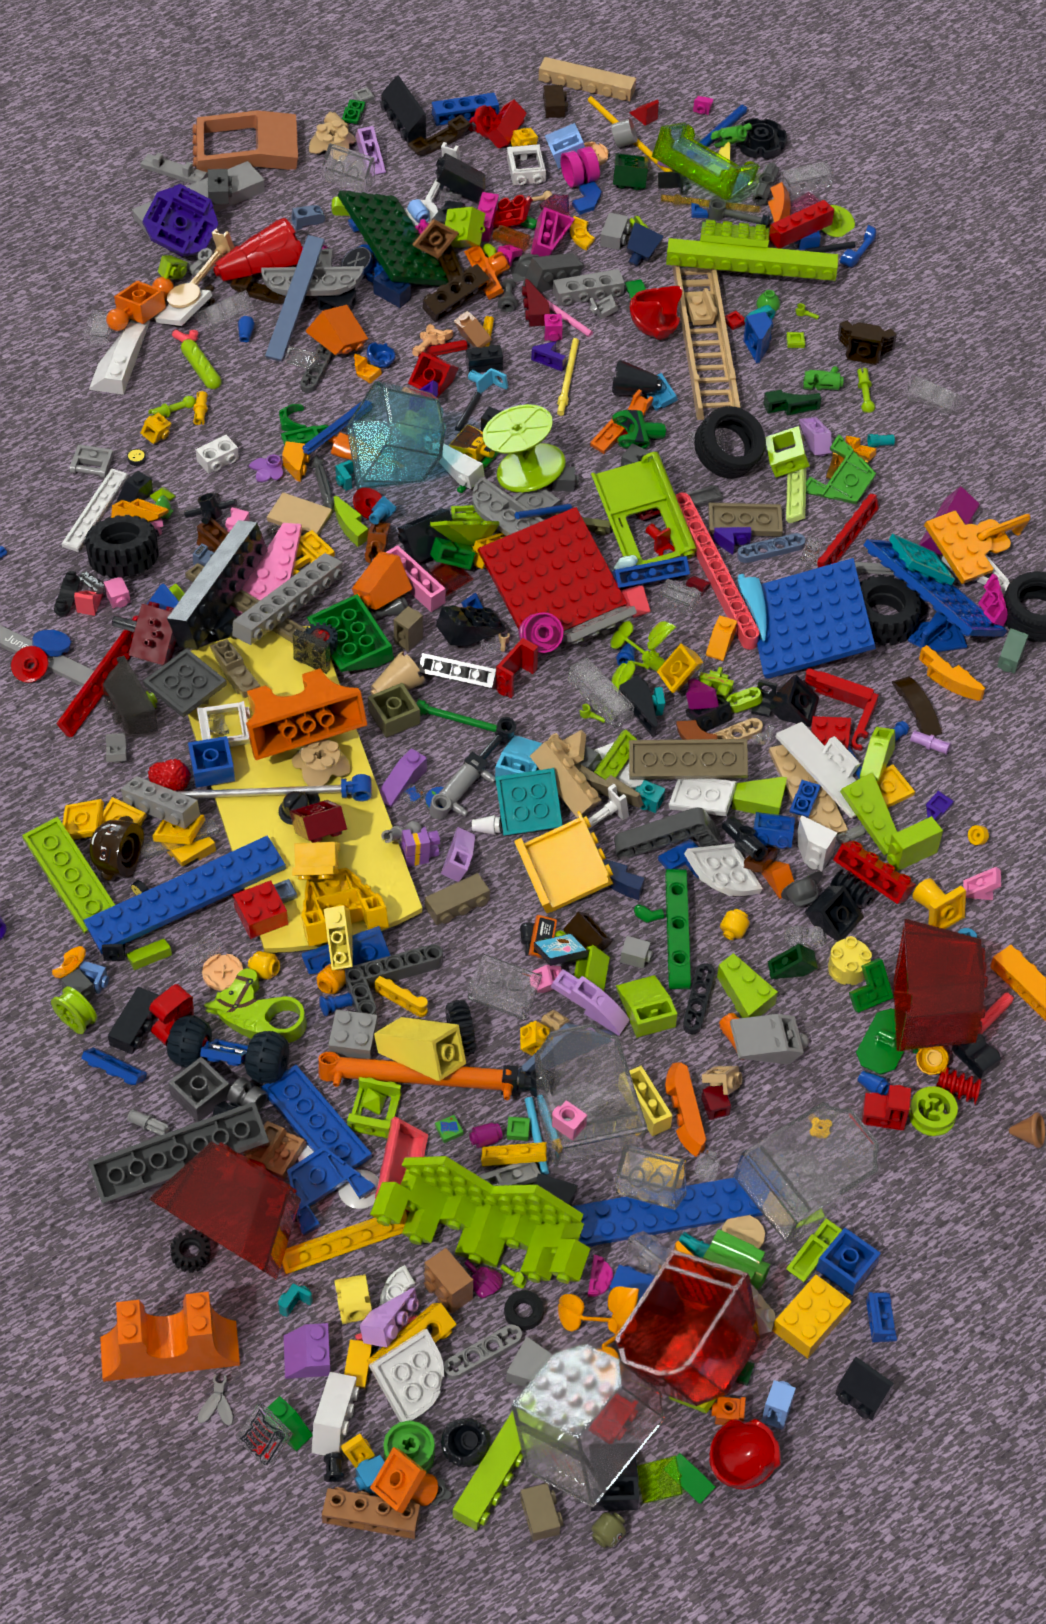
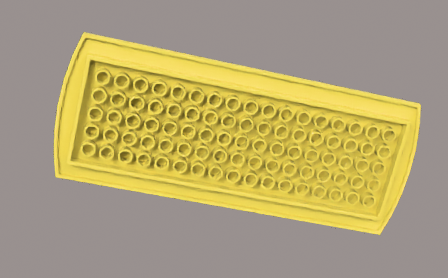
M269 631L252 645L238 638H227L243 658L244 665L260 684V687H269L272 689L273 694L277 696H292L304 690L302 674L321 669L328 679L340 685L329 653L326 658L324 655H321V658H318V655L312 657V653L308 655L307 650H304L303 642L296 646L273 631ZM219 641L199 647L198 650H192L193 654L227 682L224 688L209 698V704H201L197 708L244 701L245 707H249L251 719L252 713L248 697L243 698L240 693L237 694L211 651L210 645ZM196 708L188 714L195 740L200 741L202 736ZM239 711L207 715L211 739L242 735ZM357 729L326 738L338 743L339 749L349 761L350 773L342 777L331 775L325 785H341V779L346 778L347 781H352L353 776L366 774L372 780V796L367 801H356L352 798V795L342 798L341 793H317L320 801L329 800L342 807L347 830L342 831L341 835L335 837L327 835L319 842L340 843L338 869L348 868L360 878L362 884H367L371 887L373 893L381 895L386 906L389 927L381 929L383 931L422 913V905L399 843L395 841L386 843L381 837L383 831L392 828V824ZM251 744L231 746L230 752L234 766L235 781L210 785L211 789L308 786L302 777L301 768L296 769L292 764L293 756L304 746L259 760L254 759ZM286 795L215 798L231 851L268 835L286 865V869L244 888V890L270 880L274 885L289 879L297 893L296 899L283 903L287 910L288 925L259 936L264 952H295L316 949L327 945L328 942L309 947L304 935L301 914L304 908L303 901L305 900L307 880H298V876H292V867H295L294 843L312 842L295 834L294 826L280 819L278 814L279 806ZM364 921L352 923V935L368 930Z

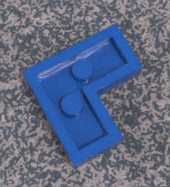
M692 839L658 856L659 862L665 869H678L686 865L696 878H699L684 854L688 848L698 847Z

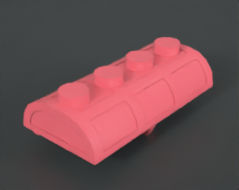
M396 1116L391 1119L375 1199L382 1182H397L401 1185L406 1168L402 1166L405 1157H424L428 1134Z

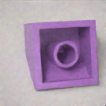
M328 1323L305 1324L284 1335L285 1379L329 1376L331 1370Z

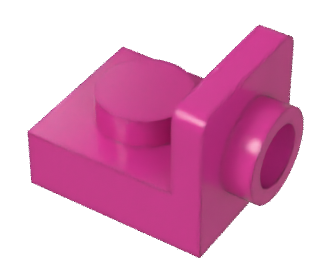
M698 96L694 100L693 112L709 115L713 99Z
M504 245L498 247V252L504 254L502 256H505L511 267L512 260L515 257H520L523 249L512 245Z

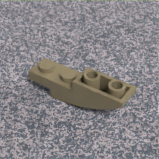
M228 639L210 645L211 651L222 672L237 694L240 693L243 698L248 697L247 691L260 687V684L244 665L243 658Z

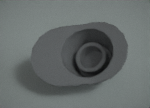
M530 253L521 255L518 262L513 263L510 267L513 280L517 282L524 281L532 257H539V255Z
M815 871L800 880L792 882L783 889L781 897L785 900H790L797 907L814 902L818 896L816 885L822 879L823 873Z

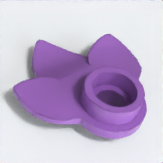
M272 454L266 459L258 458L249 464V468L257 471V482H266L270 478L277 481L283 476V462L278 455Z

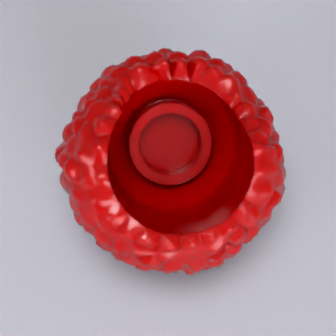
M170 759L162 763L157 762L149 767V781L173 791H183L190 783V770L179 759Z

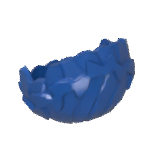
M374 342L369 344L367 348L368 360L378 368L388 367L395 360L394 349L388 347L387 343L382 345Z

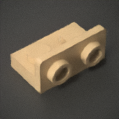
M704 288L702 295L686 296L685 304L693 325L713 324L715 317H717V307L713 304V297L709 293L708 288Z
M714 1066L702 1074V1083H710V1086H720L723 1083L724 1095H729L742 1084V1073L739 1072V1066Z

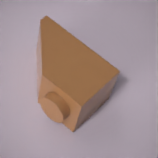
M468 311L454 320L460 335L474 347H483L492 341L476 317Z

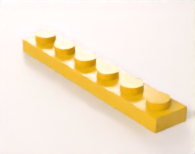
M404 1210L400 1224L384 1226L379 1224L376 1218H372L279 1251L284 1272L288 1274L402 1234L408 1218L406 1210Z

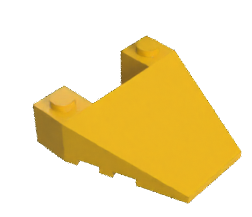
M348 868L338 869V875H333V879H318V876H313V880H307L305 900L303 901L304 908L301 917L304 935L309 947L328 942L324 909L346 906L350 909L351 924L364 921L368 930L380 926V929L389 927L387 910L381 895L373 893L371 887L367 884H362L360 878Z

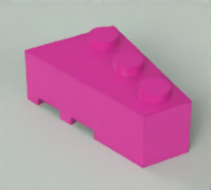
M544 207L537 219L531 254L539 255V257L551 255L570 229L575 218Z

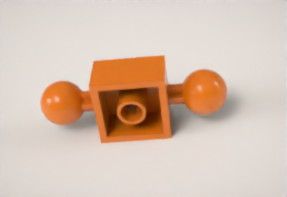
M164 277L157 278L152 286L136 281L115 295L116 308L109 311L106 317L109 328L114 331H121L126 328L129 319L144 324L166 308L165 299H167L168 293L174 288L173 282Z

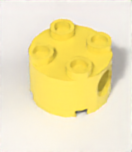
M848 936L846 939L836 942L831 949L828 962L829 974L835 981L844 985H856L862 982L865 978L861 965L871 961V951L864 943L853 936Z
M366 1274L334 1280L342 1324L363 1321L369 1312L372 1311Z

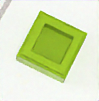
M787 332V348H805L804 332Z

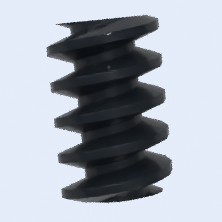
M841 869L832 879L830 886H845L859 909L866 908L872 901L876 890L873 889L868 892L869 885L862 888L863 880L856 883V875L849 878L851 871H847L844 874V870Z

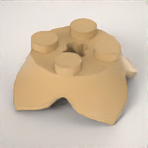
M340 120L317 125L315 135L310 141L309 152L320 154L326 150L333 159L343 161L349 153V144L356 143V138Z
M327 739L304 745L292 758L293 767L296 769L301 768L302 777L308 786L325 785L331 775L342 777L350 773L349 761L339 749L338 743Z

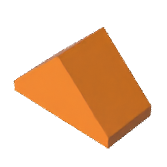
M775 861L770 863L761 872L779 899L782 898L781 893L783 889L794 882L789 864Z

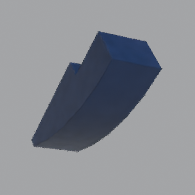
M607 859L603 860L604 865L609 864L613 873L610 876L613 884L609 885V887L639 901L644 888L645 878L627 873V865Z

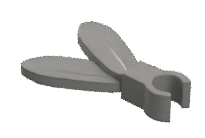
M214 1375V1393L209 1397L198 1414V1422L200 1424L208 1421L216 1409L222 1422L228 1426L232 1424V1411L223 1395L224 1387L227 1384L226 1375L223 1376L224 1381L222 1383H217V1375Z

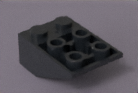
M454 605L450 607L442 606L436 623V627L447 642L455 646H468L506 631V627L492 609L487 607L482 609L471 606L466 608Z
M634 1442L588 1443L591 1511L638 1510L639 1487Z

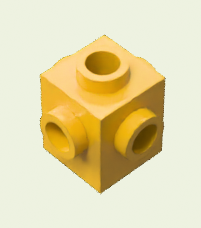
M532 128L514 130L511 145L512 147L537 145L538 136Z
M158 412L145 420L140 434L155 444L159 440H164L168 437L172 423Z
M536 1020L520 1028V1050L531 1056L550 1039V1028Z

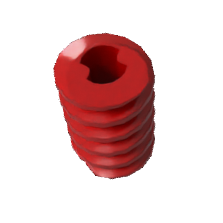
M949 1067L941 1071L936 1087L941 1086L945 1090L949 1089L952 1095L957 1092L959 1100L966 1095L967 1103L974 1098V1105L982 1087L980 1078L973 1083V1076L970 1075L965 1080V1073L962 1072L957 1077V1070L949 1074Z

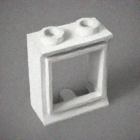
M540 144L507 147V161L513 185L546 182V170ZM536 153L539 167L516 169L513 155L520 154L521 160L524 161L527 159V154Z
M244 701L239 703L197 708L202 740L211 739L207 715L239 711L242 735L227 737L229 747L250 744L246 726L247 719H250L249 707H245Z

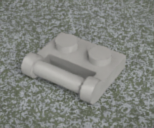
M78 444L70 465V473L76 474V472L106 478L114 455L113 450ZM79 463L101 466V468L82 466Z

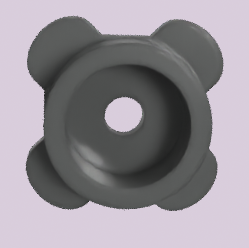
M437 1479L438 1491L440 1493L430 1503L433 1506H437L451 1497V1492L446 1489L443 1479Z

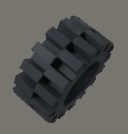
M192 1229L191 1234H189V1230H185V1235L180 1232L178 1238H173L170 1252L173 1264L175 1263L176 1268H181L183 1272L188 1269L189 1273H193V1269H196L198 1272L201 1266L203 1268L207 1266L206 1262L210 1261L211 1247L207 1236L204 1237L202 1232L197 1234V1231ZM189 1245H195L199 1248L198 1255L191 1258L185 1257L182 1251Z

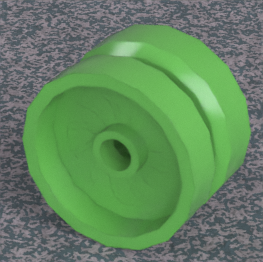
M410 1420L399 1422L391 1427L385 1435L383 1444L384 1460L386 1461L391 1450L395 1447L403 1451L428 1473L433 1467L435 1458V1443L430 1430L423 1424Z

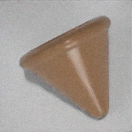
M1036 1112L1032 1116L1011 1126L1009 1133L1034 1145L1036 1148H1041L1045 1141L1044 1119L1039 1112Z

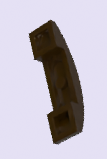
M459 115L448 121L447 128L425 140L419 137L408 143V147L417 155L430 154L441 149L443 142L447 143V145L452 144L471 125L462 115Z
M250 276L233 279L230 284L231 288L240 294L261 301L284 304L286 296L270 290L264 284L253 282V277Z
M910 676L892 681L899 696H903L916 718V725L920 732L929 736L941 735L942 730L935 711L919 684Z

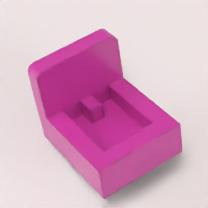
M545 314V341L562 340V315Z

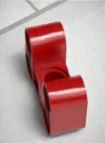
M174 984L149 1007V1011L159 1019L153 1025L151 1033L165 1046H167L168 1036L173 1023L183 1016L194 1015V998L179 984Z

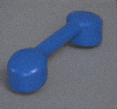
M868 225L863 244L857 251L847 249L841 256L840 263L847 267H854L869 245L874 242L876 228Z

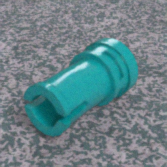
M868 434L867 443L869 447L873 448L887 445L894 446L895 437L893 434Z
M683 1232L678 1240L702 1261L707 1249L710 1247V1244L704 1243V1241L700 1242L687 1234V1232Z

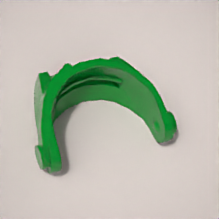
M291 404L279 410L281 430L292 431L307 427L306 425L297 424L288 418L293 412L303 411L304 406L302 404Z

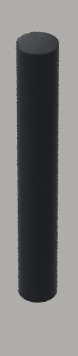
M855 242L806 248L805 251L824 253L855 248Z
M475 392L455 427L456 431H462L481 397L479 392Z

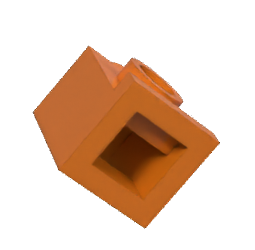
M718 1396L717 1403H713L711 1416H715V1424L724 1425L731 1419L744 1422L746 1397L738 1399Z

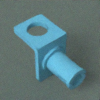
M490 368L484 374L471 370L468 374V380L476 383L477 392L480 394L493 383L501 388H508L506 374ZM497 376L501 377L503 383L497 379Z

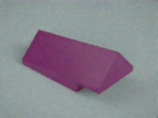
M960 486L945 498L934 518L956 510L965 525L973 524V516L980 504ZM926 531L919 545L934 551L936 554L943 555L928 531Z

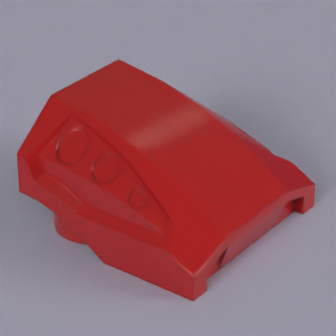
M517 195L511 201L508 198L501 199L498 203L499 208L495 213L493 226L495 228H504L523 223L529 213L533 199L530 196L526 198L523 195Z

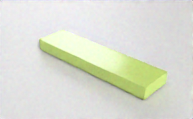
M806 468L787 474L786 521L788 523L805 519Z

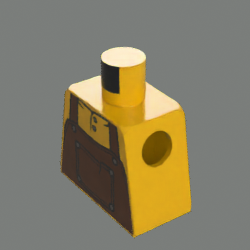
M468 424L449 444L451 448L479 462L484 456L492 458L495 454V451L489 449L484 443L483 432Z

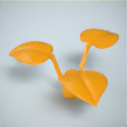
M619 1286L610 1291L608 1308L613 1313L611 1318L583 1316V1301L574 1294L562 1295L559 1299L558 1314L566 1330H578L581 1320L608 1322L609 1330L616 1334L602 1344V1349H594L591 1356V1367L597 1378L606 1386L615 1387L620 1361L615 1349L607 1346L616 1339L622 1338V1333L634 1330L635 1321L633 1314L637 1304L639 1289Z

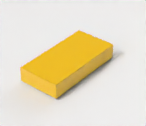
M350 1339L344 1375L357 1377L356 1387L365 1389L369 1370V1363L366 1360L371 1357L373 1345Z

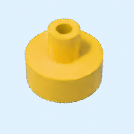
M974 825L969 829L968 840L971 844L984 845L988 841L989 833L986 827Z

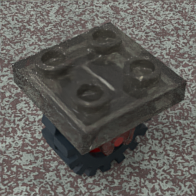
M317 622L316 626L311 624L310 628L307 627L304 632L296 629L293 633L294 660L306 664L315 670L321 669L323 673L327 674L330 670V655H333V651L336 652L338 647L336 629L332 628L330 624L326 626L324 622L322 625H320V622Z

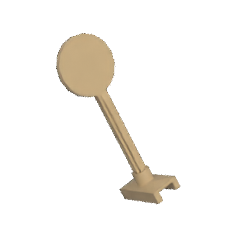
M215 229L211 233L216 245L215 253L190 283L180 284L168 293L167 301L170 306L185 308L199 300L201 291L197 285L214 266L215 262L234 248L228 231L224 234H219L218 230Z

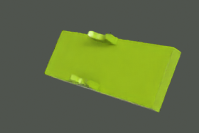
M56 817L23 834L22 839L46 874L48 882L54 888L58 898L62 899L82 932L86 934L88 930L83 920L115 906V904L60 819Z

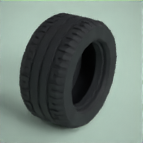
M723 406L712 411L699 425L694 436V447L700 462L710 472L724 478H737L748 473L762 458L766 448L765 433L758 420L744 409L734 406ZM726 428L738 434L744 444V455L732 456L724 452L717 444L715 437L716 429Z
M1027 572L1014 578L1006 589L1004 601L1008 615L1005 624L1009 629L1028 634L1027 640L1046 642V615L1032 613L1020 603L1023 600L1034 598L1046 601V572Z

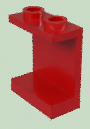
M522 638L496 666V690L500 695L508 696L512 699L514 696V674L520 668L532 674L537 671V645Z

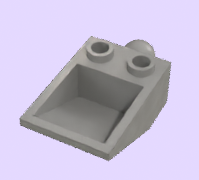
M772 1014L732 1019L730 1021L739 1059L791 1064L804 1053L803 1049L809 1044L808 1037L803 1033H799L795 1016Z

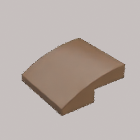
M266 1121L264 1129L270 1145L247 1153L245 1158H251L264 1163L266 1171L285 1179L288 1175L287 1170L295 1164L307 1143L305 1139L288 1133L285 1128Z

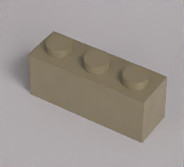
M476 873L426 896L425 909L436 925L446 924L458 915H466L477 906H485L490 901V890L480 875Z

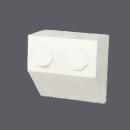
M801 816L796 842L803 861L811 869L823 871L833 856L837 832Z

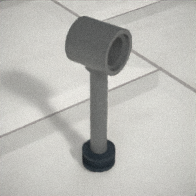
M720 198L711 199L709 202L708 218L710 220L720 221L725 215L766 225V228L770 224L769 215L767 217V215L763 214L762 217L726 209V202Z

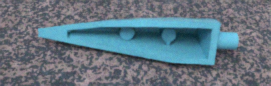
M740 574L737 577L738 590L764 642L766 639L767 614L760 579L756 577L745 578L744 574Z

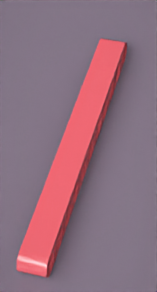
M686 493L676 494L697 548L695 555L726 616L737 620L736 635L741 645L749 650L756 648L760 633L692 499Z

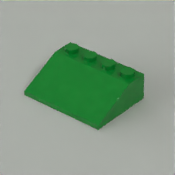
M358 594L307 617L309 623L314 624V626H316L317 622H320V625L324 622L326 626L330 624L332 628L336 629L338 647L336 652L333 651V655L330 656L341 672L375 668L394 659L392 645Z

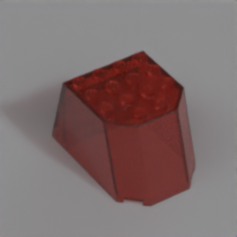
M904 919L893 979L896 1051L976 1043L977 1035L982 1032V1022L980 1020L985 1018L986 1007L983 1005L984 988H987L988 976L984 975L986 973V962H983L985 959V948H982L981 939L910 919Z
M211 1141L157 1190L149 1200L276 1279L279 1275L301 1198L296 1195V1189L286 1182L279 1180L263 1167L235 1152L224 1143L220 1142L217 1145Z
M672 1250L615 1337L623 1366L658 1393L694 1406L727 1395L760 1342L749 1274Z

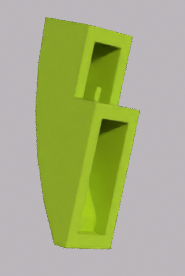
M337 495L334 496L335 515L341 529L350 541L357 547H360L367 542L369 529L362 524L360 513Z
M826 1218L814 1235L812 1234L786 1270L802 1282H805L816 1271L819 1257L842 1229Z

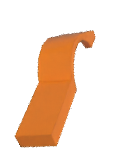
M639 389L633 395L632 402L627 410H640L644 416L653 401V397L650 396L648 399H645L641 396L642 391ZM611 419L590 442V446L605 454L627 430L613 423V419Z

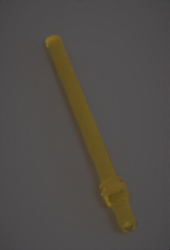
M661 194V201L673 202L675 205H680V203L691 205V203H695L700 206L709 207L710 200L681 197V195L677 194L674 196ZM726 202V209L757 213L760 210V206Z

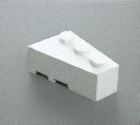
M334 1372L329 1373L313 1423L312 1453L319 1455L340 1453L344 1435H347L348 1419L352 1418L354 1404L352 1403L353 1400L357 1401L359 1395V1387H356L357 1377Z

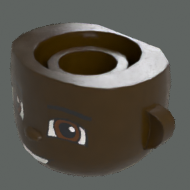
M123 816L118 820L105 821L95 829L90 841L89 854L93 865L102 873L104 879L112 882L116 877H130L136 870L144 844L142 827L134 823L130 816Z

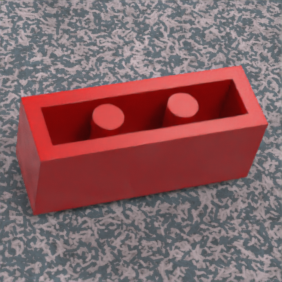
M515 99L503 105L486 136L497 148L509 146L513 137V131L518 130L519 126L524 123V117L527 113Z

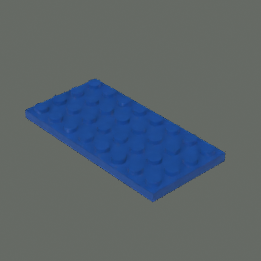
M867 539L863 546L868 549L867 552L870 555L881 560L880 563L884 567L893 570V574L897 578L907 582V587L917 591L921 599L930 602L935 611L943 613L947 617L946 620L953 625H957L960 628V632L965 636L1003 637L1006 634L1007 630L1003 626L993 624L983 613L984 610L953 584L949 585L945 582L941 584L931 576L927 578L917 570L915 572L909 570L905 566L906 563L899 558V553L892 548L893 545L890 541Z

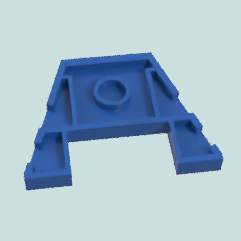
M322 1146L287 1170L301 1226L300 1229L304 1236L321 1226L310 1206L346 1182L350 1183L359 1199H362L376 1189L371 1181H368L325 1146Z

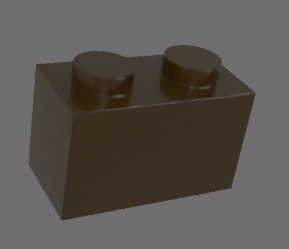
M543 85L545 118H565V112H568V102H565L567 101L566 91H563V85Z

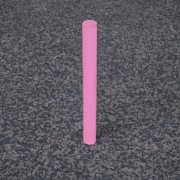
M548 301L552 312L561 314L562 319L586 336L590 337L593 335V331Z

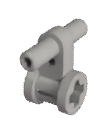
M202 249L198 253L199 260L194 264L186 261L188 262L186 268L193 276H196L213 255L211 249ZM207 275L202 279L203 281L207 280Z

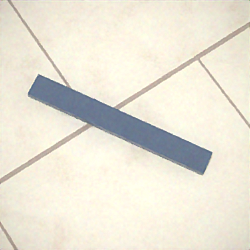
M308 235L265 354V357L268 359L283 362L325 243L323 238Z

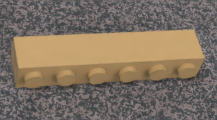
M548 57L544 58L539 68V81L563 85L575 90L587 91L620 100L630 101L636 87L635 77Z

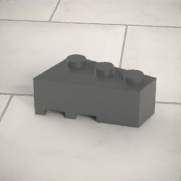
M573 253L532 257L525 279H528L540 293L553 289V280L580 276L583 264Z

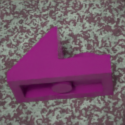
M695 678L687 681L689 689L686 697L689 709L716 708L719 706L714 688Z

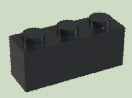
M137 987L108 1034L109 1045L129 1054H132L135 1048L139 1049L143 1041V1035L151 1030L155 1017L149 1011V1007L160 995Z

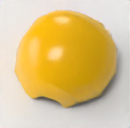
M931 1043L921 1047L916 1054V1062L923 1073L937 1075L947 1067L949 1056L943 1046Z

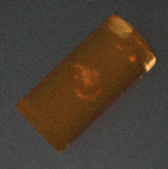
M500 225L493 231V240L515 246L524 251L529 245L530 235Z

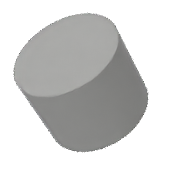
M630 118L611 125L612 134L618 148L637 142L636 130Z

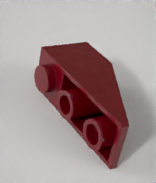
M525 279V286H522V297H526L523 298L524 309L527 308L525 310V321H529V327L545 326L544 315L550 314L549 302L528 279Z

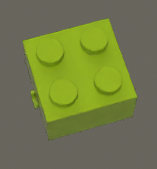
M474 207L447 209L445 225L459 233L451 242V246L454 248L480 246L482 233L485 232L484 220L486 213Z

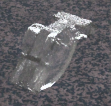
M223 714L207 715L210 732L222 735L229 733Z

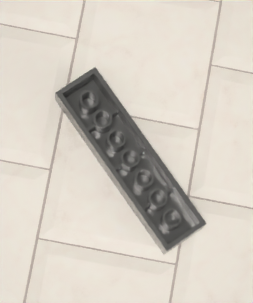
M254 1101L89 1161L88 1164L100 1200L106 1206L269 1146L270 1143Z

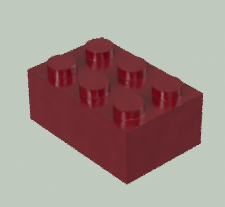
M329 800L289 811L295 834L312 843L322 841L323 837L327 835L331 837L339 836L342 834V831L347 830L342 807Z

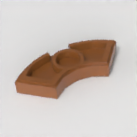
M696 720L676 721L677 731L682 740L717 739V734H710L700 729Z

